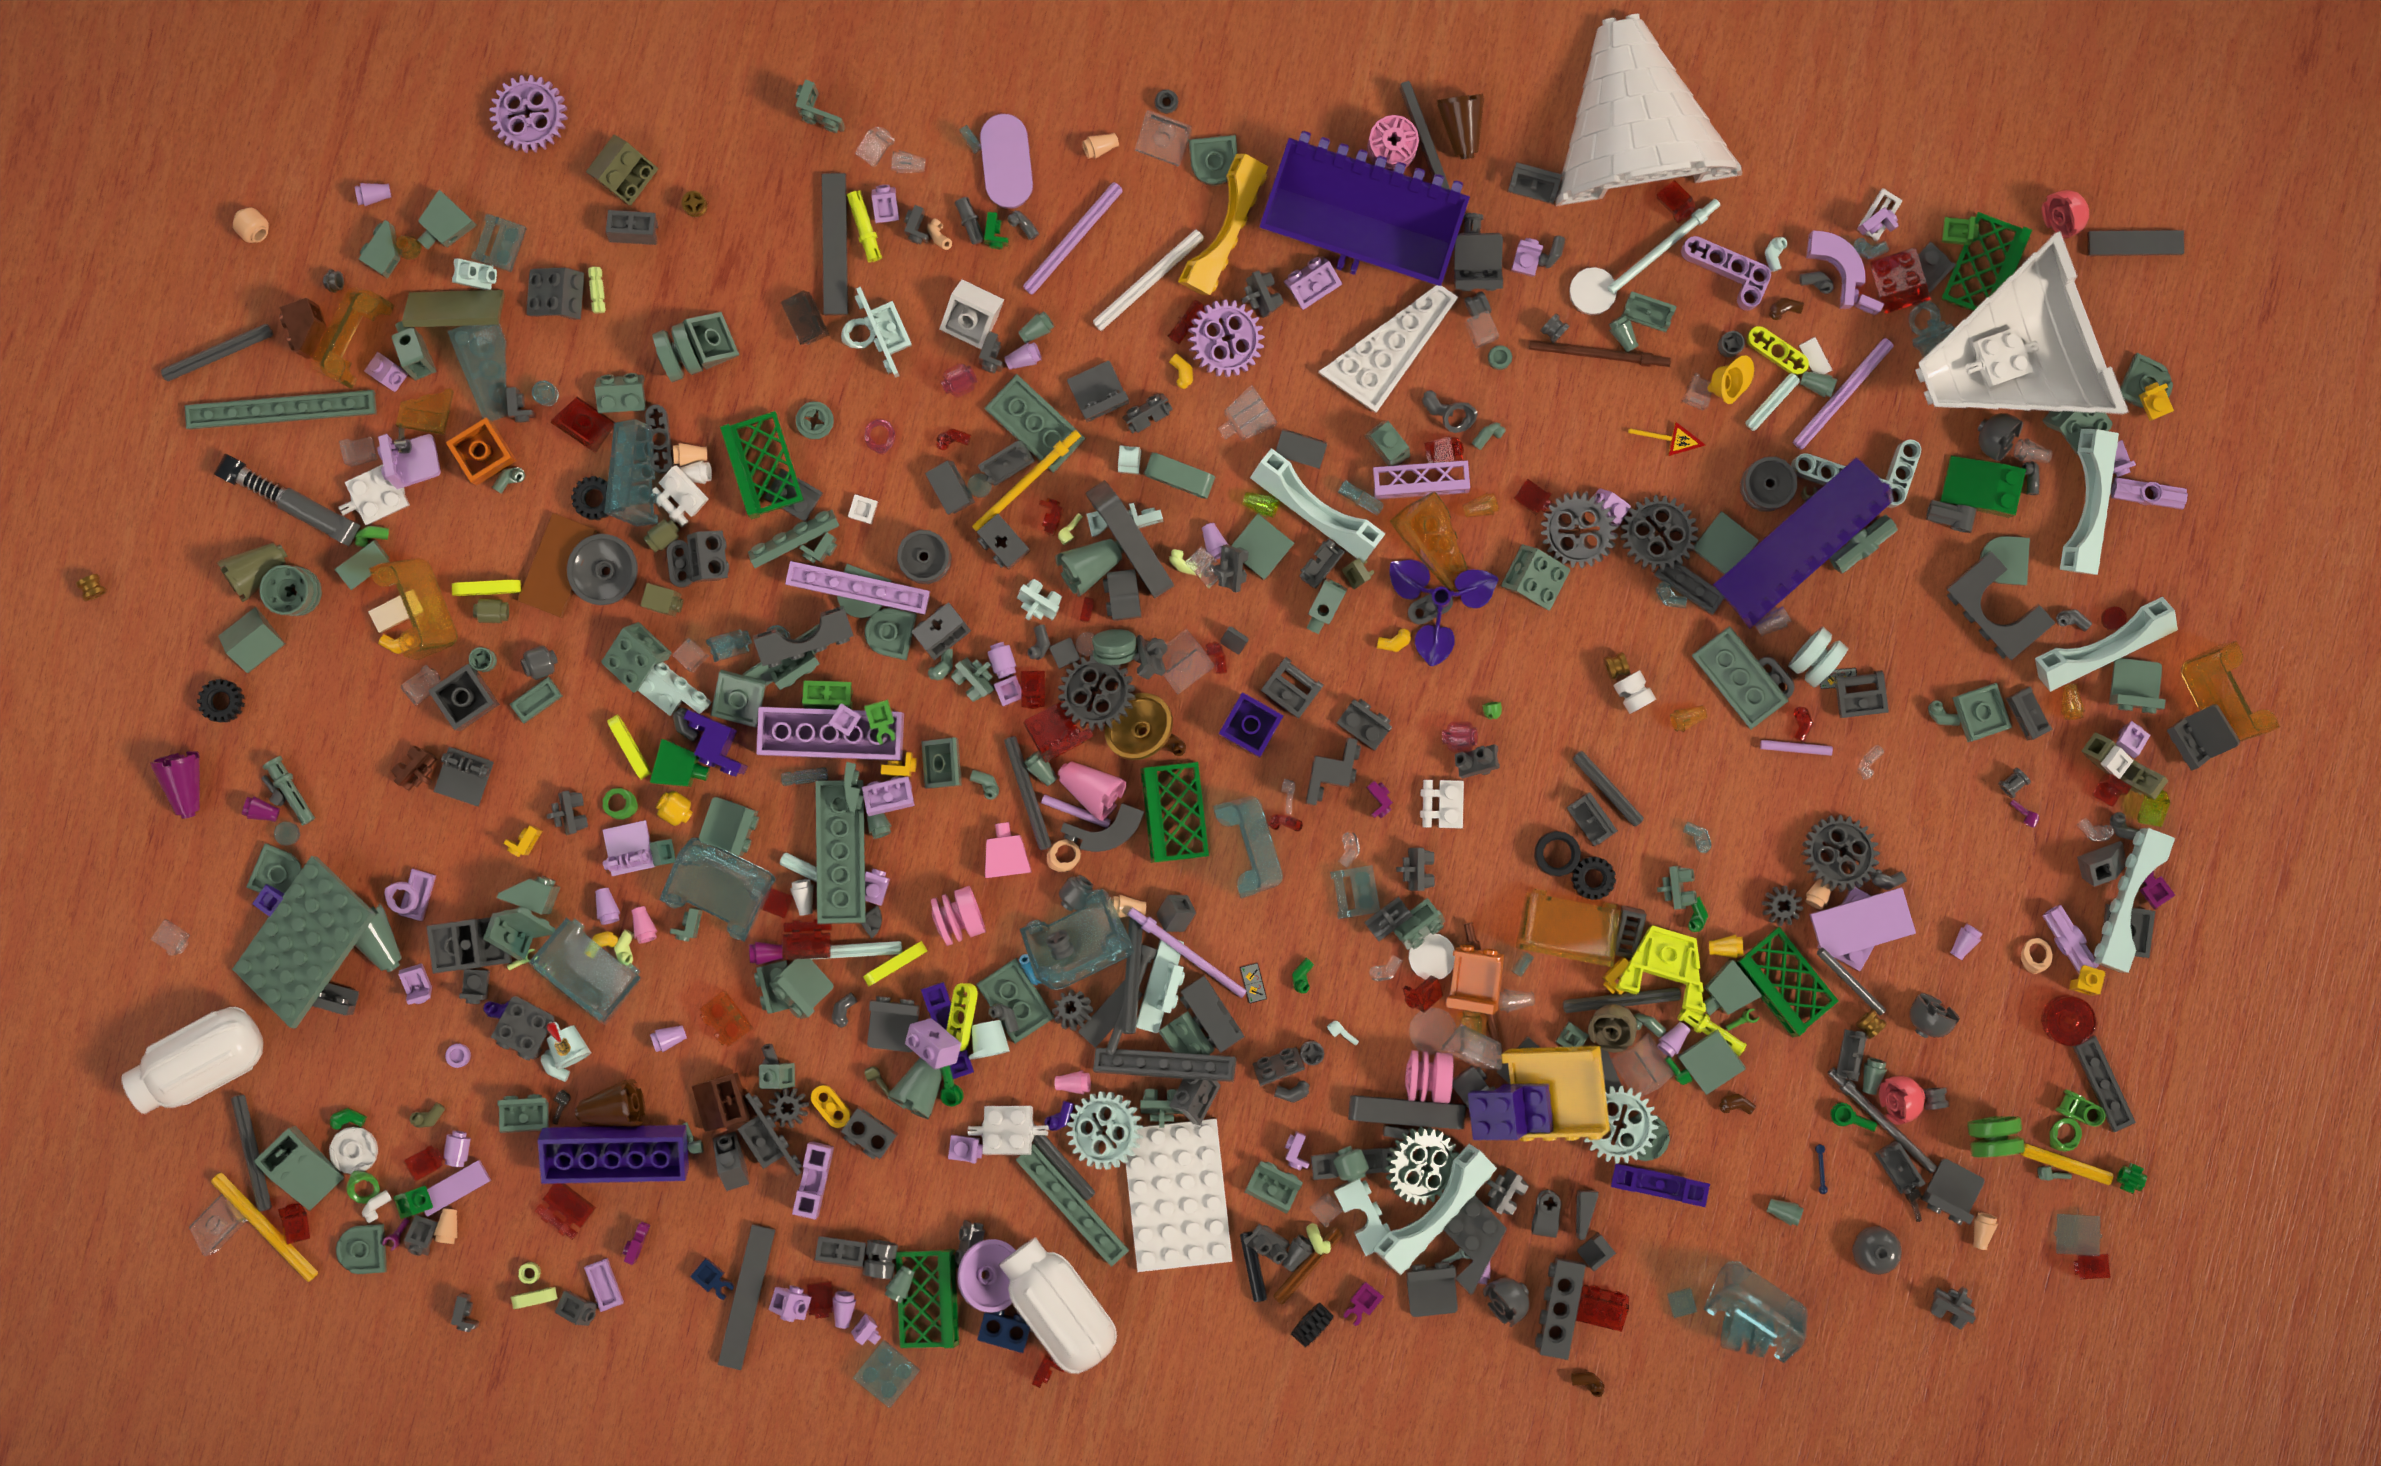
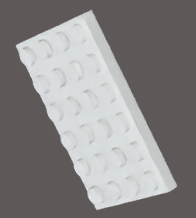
M1217 1118L1203 1119L1200 1126L1192 1124L1190 1121L1167 1123L1164 1124V1128H1159L1158 1124L1143 1126L1142 1129L1137 1130V1134L1143 1136V1138L1136 1139L1135 1141L1140 1145V1148H1132L1135 1156L1126 1155L1128 1158L1126 1172L1137 1271L1144 1272L1232 1262ZM1122 1129V1135H1123V1137H1124V1135H1125L1124 1129Z

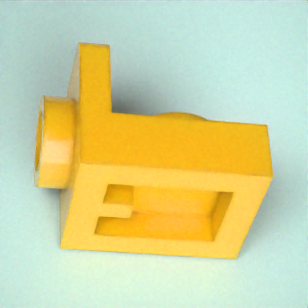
M2158 382L2144 387L2146 392L2139 395L2149 421L2174 411L2165 391L2168 388L2167 383L2160 386Z
M906 752L905 766H902L901 761H888L887 765H881V774L911 777V773L916 772L917 759L913 758V753Z
M529 826L528 829L524 828L519 835V844L509 839H505L503 844L508 846V852L517 857H520L521 854L528 856L542 830L535 826Z
M1621 957L1602 976L1605 980L1603 985L1612 994L1616 992L1621 995L1624 992L1616 989L1617 983L1615 982L1616 979L1620 980L1629 964L1628 960L1624 957Z
M2085 965L2081 966L2078 979L2071 980L2069 990L2089 996L2100 995L2105 971Z

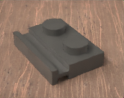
M1930 242L1897 278L1923 301L1956 264L1952 263L1943 252Z
M781 468L778 476L785 479L788 472ZM790 476L788 481L793 483L792 478ZM797 478L804 501L783 507L782 509L807 522L823 492ZM775 479L769 490L777 494L783 482ZM786 484L780 496L791 499L797 497L794 487ZM767 493L764 498L773 502L775 497Z

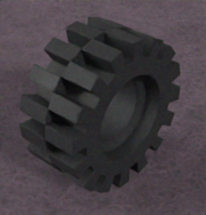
M591 476V478L585 477L583 481L576 483L577 487L573 488L572 491L574 493L571 495V499L573 500L572 505L578 514L589 520H601V518L608 517V514L614 511L613 507L614 505L616 506L615 498H617V495L614 492L613 486L606 480ZM593 489L599 490L603 495L602 503L597 507H589L585 501L586 494Z
M216 679V681H209L208 685H203V691L198 693L200 699H197V703L200 704L198 709L203 712L202 715L205 718H209V720L214 722L227 723L238 718L237 714L241 715L242 710L240 709L245 706V703H242V699H245V697L241 694V688L236 686L237 684L227 680ZM219 692H225L230 700L228 707L224 710H217L213 705V697Z
M1600 857L1584 858L1572 871L1571 881H1573V888L1586 899H1602L1608 896L1610 891L1614 889L1616 873L1613 871V866L1605 859ZM1590 869L1599 870L1603 876L1602 883L1598 887H1589L1585 882V874Z
M1317 1303L1298 1322L1291 1335L1304 1347H1307L1326 1329L1333 1320L1334 1315L1321 1303Z

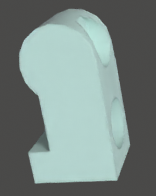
M1119 446L1118 473L1139 474L1140 447Z

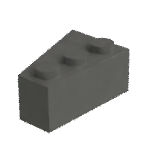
M1205 975L1181 990L1183 995L1180 997L1181 1002L1187 1010L1189 1008L1193 1010L1196 1015L1193 1017L1200 1030L1205 1028L1209 1034L1206 1038L1214 1049L1218 1048L1221 1053L1245 1037Z

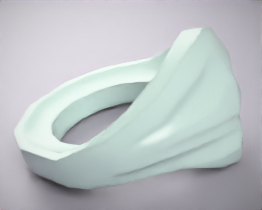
M864 318L852 319L842 329V342L856 349L868 347L876 336L874 329L870 331V337L866 341L853 342L849 336L852 329L857 325L868 326Z

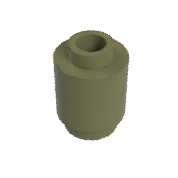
M664 518L647 532L648 535L644 537V540L656 553L658 550L662 551L671 542L679 538L677 532L680 529L672 519L667 521Z
M479 599L478 604L473 606V617L477 618L478 623H502L503 621H508L509 603L503 602V600Z

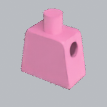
M1009 822L995 824L997 838L987 839L985 878L1032 872L1021 835L1011 836Z

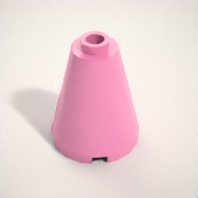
M1072 761L1069 764H1063L1058 772L1060 776L1059 781L1096 819L1101 821L1105 820L1117 806L1114 804L1117 797L1121 798L1126 788V782L1121 778Z

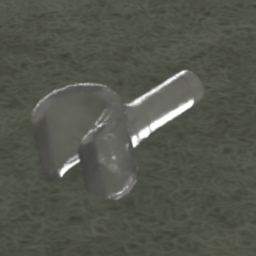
M1284 779L1281 791L1288 793L1286 797V814H1291L1295 783Z

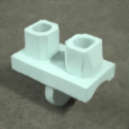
M459 258L454 259L455 272L452 277L453 283L484 290H491L492 284L496 283L497 270L493 269V266Z
M1032 579L1027 585L1023 584L1017 599L1023 602L1021 608L1028 612L1025 617L1027 620H1030L1034 615L1040 620L1043 616H1046L1053 621L1059 610L1062 596L1055 591H1051L1047 598L1039 594L1043 585L1039 581Z

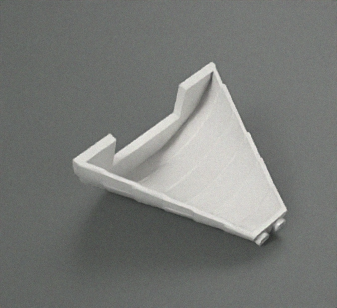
M1639 14L1628 15L1624 20L1616 21V18L1603 20V25L1597 29L1591 61L1583 85L1584 90L1576 114L1577 119L1562 171V180L1555 200L1556 206L1602 199L1607 190L1612 188L1694 175L1695 183L1741 176L1742 168L1740 163L1727 148L1724 140L1710 123L1708 116L1676 73L1675 67L1660 49L1658 42L1644 21L1640 19Z
M2061 232L2054 233L2037 253H2034L1990 297H1987L1966 320L1964 319L1943 342H1940L1918 363L1920 368L1915 369L1919 382H1925L1927 387L1924 395L1928 405L1934 404L1935 407L2033 409L2113 414L2128 412L2112 367H2106L2074 281L2077 275ZM2017 327L2024 345L2033 341L2038 342L2037 345L2031 348L2039 346V350L2028 353L2033 372L1988 387L1985 376L1980 370L1968 374L1966 371L1974 367L1965 370L1966 364L1977 361L1976 351L1973 346V342Z

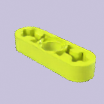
M1761 326L1754 327L1748 333V345L1788 373L1799 376L1808 369L1809 361L1804 354ZM1760 332L1763 334L1762 340L1768 342L1771 339L1773 342L1764 350L1763 347L1766 344L1762 341L1755 343L1753 333L1757 335ZM1774 345L1783 347L1784 355L1777 358L1772 355L1771 349ZM1789 352H1791L1793 355H1791L1789 358L1793 361L1800 359L1802 361L1800 365L1803 368H1798L1797 370H1795L1793 368V362L1788 360L1785 364L1782 361L1785 358H1787Z
M521 580L452 583V596L521 593Z
M617 714L608 719L607 723L637 776L642 780L651 775L652 772L621 717Z
M920 941L867 973L863 978L869 987L923 955L928 950L923 942Z
M960 983L954 988L946 1030L962 1043L960 1051H964L969 1044L978 995L976 987L971 983ZM960 1011L964 1013V1021L962 1024L958 1021V1014Z

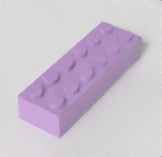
M758 707L757 755L902 761L904 713L892 712L895 722L889 724V728L895 732L896 738L892 741L891 736L888 733L882 734L883 744H879L877 741L879 730L878 728H870L866 711L853 710L862 717L851 734L847 736L828 724L836 710Z

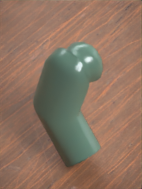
M953 649L945 651L941 655V662L928 670L930 679L942 680L952 671Z
M1640 1013L1634 1014L1637 1030H1640L1642 1025H1644L1657 1037L1665 1034L1666 1028L1654 1017Z

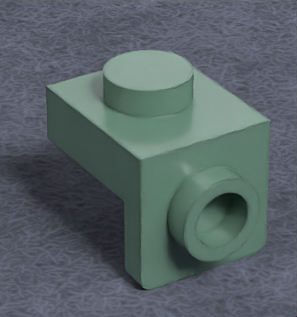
M826 532L814 552L801 545L800 549L804 551L802 556L812 563L816 560L822 563L827 555L830 557L835 551L837 539Z

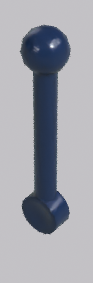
M1819 1144L1815 1147L1819 1159L1821 1185L1819 1193L1824 1195L1828 1192V1188L1825 1186L1823 1162L1825 1147Z

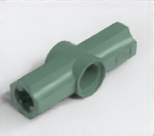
M1886 514L1883 515L1867 529L1864 528L1848 541V544L1829 558L1831 564L1840 574L1846 572L1859 560H1863L1879 548L1878 545L1898 531L1896 524Z

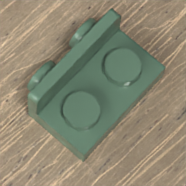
M787 960L758 967L757 973H754L756 985L761 987L763 996H760L762 1009L767 1010L768 1014L789 1009L786 1002L780 1000L773 993V988L769 985L788 966Z
M1188 1011L1159 1030L1160 1035L1173 1053L1210 1055L1215 1051Z

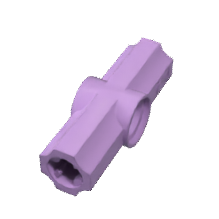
M2114 478L2111 487L2112 499L2181 510L2184 509L2188 496L2187 489L2122 478ZM2146 488H2150L2153 491L2152 499L2146 497Z
M2061 905L2051 908L2042 915L2055 936L2056 945L2065 956H2068L2078 974L2080 973L2081 966L2085 965L2092 968L2099 966L2094 963L2095 958L2086 945L2085 936L2077 926L2073 925Z

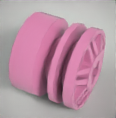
M1398 115L1385 116L1377 121L1371 129L1367 145L1368 157L1373 165H1375L1378 156H1383L1387 158L1384 169L1394 172L1397 162H1402L1408 167L1415 157L1419 143L1417 129L1411 121ZM1391 137H1396V146H1392Z
M970 886L954 891L956 901L954 903H951L946 894L942 895L943 907H941L938 898L931 899L932 916L935 926L947 946L953 944L951 933L955 934L958 942L962 941V929H966L970 937L986 932L978 904Z
M1411 1050L1405 1076L1408 1100L1415 1101L1416 1090H1419L1420 1101L1424 1102L1427 1091H1431L1433 1102L1449 1103L1453 1079V1054L1436 1052L1434 1062L1429 1063L1428 1052L1423 1051L1422 1060L1418 1062V1051Z

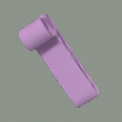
M1690 237L1683 244L1681 254L1685 260L1743 284L1737 297V304L1741 309L1749 311L1760 303L1771 278V271L1766 265L1700 237ZM1692 244L1696 246L1694 254L1690 252ZM1705 249H1707L1708 251L1705 253V255L1703 256V258H1701V256H1702V254H1703L1702 252H1703ZM1710 254H1718L1720 256V263H1713L1710 260ZM1733 262L1739 263L1742 266V272H1734L1731 264ZM1753 272H1761L1764 276V281L1757 282L1753 278ZM1751 293L1755 298L1754 303H1747L1744 300V294Z

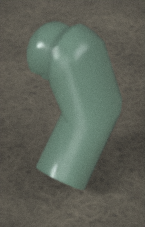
M1494 422L1484 427L1472 444L1481 450L1492 435L1499 439L1506 432V429L1500 425L1501 423Z
M518 467L504 469L492 488L502 494L508 484L522 482L525 479V473Z
M1935 700L1928 706V713L1937 724L1960 725L1958 714H1947L1942 707V702Z
M977 770L972 771L970 781L982 785L985 792L984 796L987 799H995L999 794V787L994 776Z

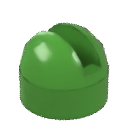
M1490 702L1482 705L1483 713L1488 719H1498L1502 714L1501 702Z

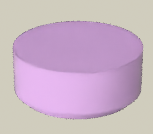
M454 1044L447 1049L445 1058L450 1066L460 1068L468 1064L471 1052L464 1044Z

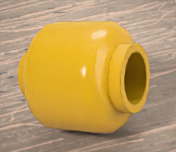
M676 791L665 792L655 807L658 809V817L673 826H677L681 822L686 823L693 811L689 810L691 801Z

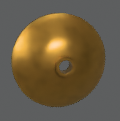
M1149 693L1133 694L1135 700H1128L1133 708H1125L1128 716L1120 715V724L1115 720L1112 721V729L1105 724L1106 742L1119 757L1127 760L1148 758L1157 753L1166 744L1173 728L1171 710L1161 698Z

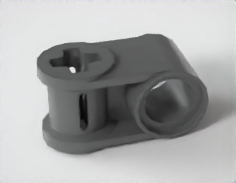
M1543 1190L1537 1196L1531 1226L1532 1235L1557 1237L1561 1201L1551 1190ZM1550 1197L1554 1203H1550L1549 1207H1547L1543 1202L1547 1201Z

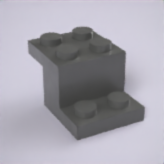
M1346 739L1342 761L1318 756L1314 757L1305 804L1315 806L1317 801H1322L1324 787H1320V783L1347 788L1350 783L1353 784L1355 782L1357 769L1353 768L1354 760L1359 759L1361 745H1357V739Z
M491 917L427 926L433 973L512 963L511 955L483 939Z

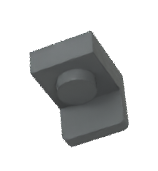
M516 387L506 388L508 416L511 419H515L517 423L529 422V418H535L534 411L521 410L525 405L523 393H520V390Z
M464 969L462 993H459V998L466 999L465 1003L480 1004V1000L487 999L490 971Z
M415 1215L404 1240L408 1252L416 1256H421V1254L428 1256L430 1252L429 1247L438 1222Z
M564 1291L555 1313L575 1325L589 1326L595 1317L598 1304L586 1301L570 1291Z
M461 1293L456 1299L451 1324L456 1325L458 1330L471 1332V1329L478 1327L479 1321L466 1318V1316L471 1314L473 1302H470L471 1295Z

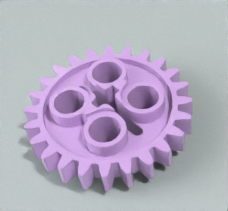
M520 75V82L518 83L511 78L512 85L510 87L503 83L505 91H496L500 98L492 99L491 101L496 107L489 109L491 113L496 114V116L490 118V121L497 123L493 127L495 132L501 131L498 134V138L500 140L506 138L505 144L508 147L513 143V148L516 151L522 146L525 153L528 152L529 147L534 152H537L538 145L545 150V142L547 141L554 145L552 137H561L557 131L558 128H566L561 123V120L568 119L566 115L561 113L566 111L567 107L560 105L564 101L562 96H557L560 91L557 88L551 90L552 83L549 81L544 85L542 77H539L537 82H535L533 75L529 76L528 81ZM543 96L541 104L533 105L535 97ZM513 100H520L518 108L510 109V104ZM546 109H549V112H547V113H543V112H542V111H545ZM527 110H531L533 112L530 113V118L525 117V115L528 114ZM509 115H515V117L508 119ZM540 119H547V125L544 128H537V123ZM517 123H524L522 131L514 132V127Z
M1226 299L1222 301L1220 307L1219 303L1215 301L1212 305L1213 309L1209 305L1204 306L1206 314L1202 311L1197 312L1200 320L1193 319L1191 321L1196 327L1188 329L1190 333L1194 334V337L1187 339L1189 342H1194V346L1189 351L1197 352L1193 357L1194 360L1201 358L1202 361L1199 367L1208 365L1207 373L1216 369V376H1220L1222 371H1224L1225 377H1230L1232 370L1233 374L1237 376L1240 374L1239 368L1246 372L1248 371L1247 364L1255 365L1252 357L1259 358L1261 356L1256 350L1264 348L1262 344L1258 343V340L1265 338L1263 335H1258V331L1263 326L1255 325L1259 317L1253 319L1250 317L1253 310L1244 312L1245 304L1237 308V303L1234 300L1228 306ZM1219 318L1223 321L1222 325L1219 323ZM1230 318H1235L1238 321V328L1236 330L1230 328ZM1209 324L1216 328V335L1214 337L1207 333V326ZM1229 335L1230 340L1223 342L1222 337ZM1238 340L1245 344V351L1243 353L1236 349V342ZM1216 347L1222 349V359L1215 357L1214 349ZM1230 351L1233 354V359L1229 356Z

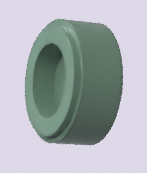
M1502 345L1495 346L1488 354V362L1496 370L1506 369L1512 361L1511 351Z

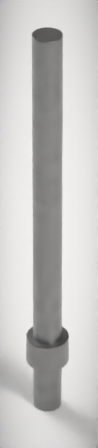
M1834 1067L1829 1070L1827 1075L1840 1086L1839 1089L1846 1096L1849 1095L1930 1173L1935 1171L1937 1166L1856 1089V1085L1850 1079L1846 1080L1836 1076L1837 1070Z

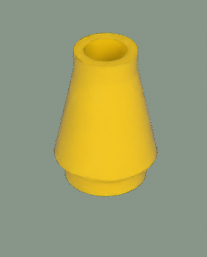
M1732 935L1709 941L1710 955L1733 958L1744 956L1743 937Z

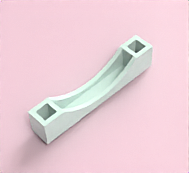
M2081 429L2077 453L2085 474V504L2076 530L2063 546L2060 570L2098 575L2119 433L2099 429Z
M1272 448L1261 460L1250 477L1357 559L1360 558L1363 563L1385 535L1384 532L1368 520L1342 514L1321 502L1301 482L1291 462Z
M2161 597L2142 606L2123 627L2101 641L2080 648H2055L2035 658L2038 677L2051 692L2178 630L2175 610Z
M2150 828L2140 829L2135 834L2133 839L2135 846L2132 854H2129L2126 859L2125 867L2127 869L2124 876L2118 882L2117 888L2119 892L2110 905L2111 915L2109 920L2103 925L2102 934L2104 935L2101 943L2095 948L2094 956L2096 958L2094 963L2120 973H2129L2136 953L2130 926L2134 898L2146 877L2155 868L2168 860L2175 840L2174 837Z
M1468 1144L1453 1161L1447 1186L1433 1208L1413 1224L1388 1232L1373 1250L1389 1267L1401 1275L1411 1266L1417 1256L1427 1248L1436 1235L1442 1232L1445 1225L1459 1213L1460 1209L1475 1195L1483 1183L1490 1179L1497 1168L1480 1150Z

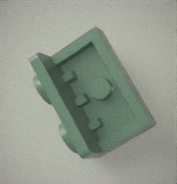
M628 373L624 376L614 377L607 374L597 378L594 389L598 413L645 410L644 375Z
M528 1095V1099H518V1096L503 1097L504 1100L497 1101L500 1133L541 1131L542 1128H549V1102L546 1098H542V1095Z
M1260 1161L1245 1189V1193L1287 1214L1303 1182L1298 1180V1177L1294 1174L1278 1170L1270 1162Z

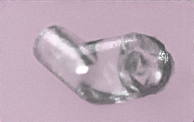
M1392 955L1387 965L1371 967L1369 975L1374 981L1378 982L1390 980L1394 977L1403 960Z

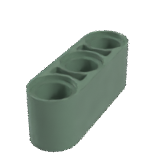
M1152 452L1143 474L1153 480L1204 499H1208L1216 478L1210 473Z

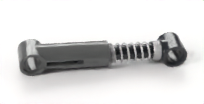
M226 453L224 454L214 475L233 485L240 484L243 487L247 486L248 490L253 489L254 493L265 496V499L270 498L271 502H275L278 505V509L328 534L333 539L350 546L360 528L359 524L329 510L291 488H279L278 484L274 485L272 481L268 482L267 478L262 479L261 475L257 476L255 472L252 473L250 469L246 468L247 464Z

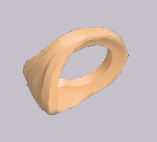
M1071 840L1055 842L1047 854L1048 866L1058 872H1066L1073 869L1080 861L1081 853L1079 846ZM1063 845L1071 846L1075 851L1074 860L1068 863H1060L1055 856L1058 848Z
M2036 938L2030 939L2024 944L2021 952L2024 968L2032 974H2037L2045 971L2051 965L2052 951L2046 941ZM2032 944H2040L2044 947L2046 958L2042 963L2033 962L2029 952Z

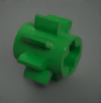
M2132 1163L2129 1164V1167L2123 1165L2116 1179L2117 1182L2121 1183L2120 1189L2134 1194L2135 1190L2141 1191L2147 1180V1175L2142 1173L2144 1168Z

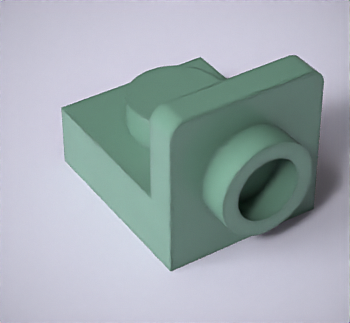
M689 908V912H685L682 922L685 930L671 928L670 930L671 934H676L675 939L689 942L690 938H697L703 910Z
M795 1063L759 1065V1087L761 1089L795 1087Z

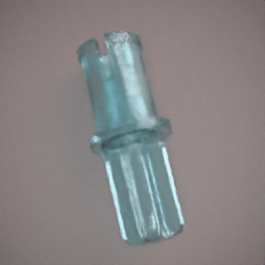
M1346 479L1338 491L1339 494L1355 502V506L1360 505L1375 515H1378L1384 507L1381 501L1366 493V489L1361 490Z

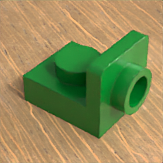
M995 212L987 213L984 241L985 244H989V248L1003 249V246L1008 247L1009 240L1005 237L996 236V234L1001 232L1002 220H998V215Z
M426 1186L393 1196L401 1219L433 1208Z

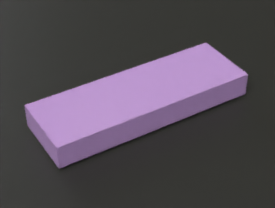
M480 1160L427 1189L433 1205L432 1209L424 1211L427 1217L491 1181Z

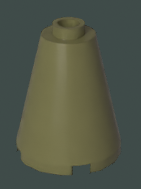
M270 543L221 559L217 564L233 590L238 593L240 600L244 602L260 588L262 578L268 570L286 563L284 558L287 557V554L280 544L275 546L274 543Z

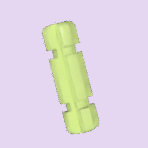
M590 267L588 274L591 278L589 285L593 301L591 303L592 311L594 313H604L606 309L603 302L605 298L603 281L601 279L602 269L600 267Z

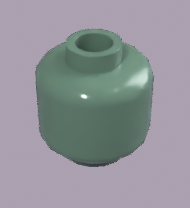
M1348 1146L1338 1151L1339 1156L1333 1162L1341 1180H1347L1348 1183H1351L1366 1176L1365 1172L1369 1167L1361 1149L1352 1150V1147Z

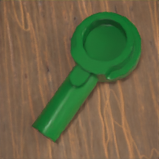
M950 1065L941 1067L944 1080L941 1100L945 1105L954 1107L962 1102L964 1093L959 1086L954 1084Z
M1837 1103L1831 1109V1120L1838 1126L1844 1127L1849 1124H1855L1873 1132L1877 1128L1876 1122L1856 1115V1112L1847 1103Z

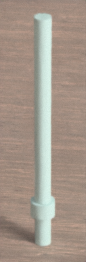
M1714 198L1702 209H1697L1691 214L1692 217L1610 284L1608 290L1612 294L1616 293L1695 226L1703 224L1708 219L1707 216L1720 206L1719 201Z

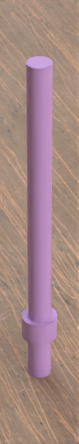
M1133 907L1129 910L1127 915L1142 925L1141 928L1147 933H1153L1240 998L1245 995L1247 991L1159 927L1157 922L1150 916L1147 918Z

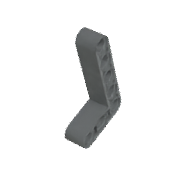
M1104 480L1087 491L1085 494L1106 522L1154 599L1174 587L1172 580L1124 504L1109 484Z

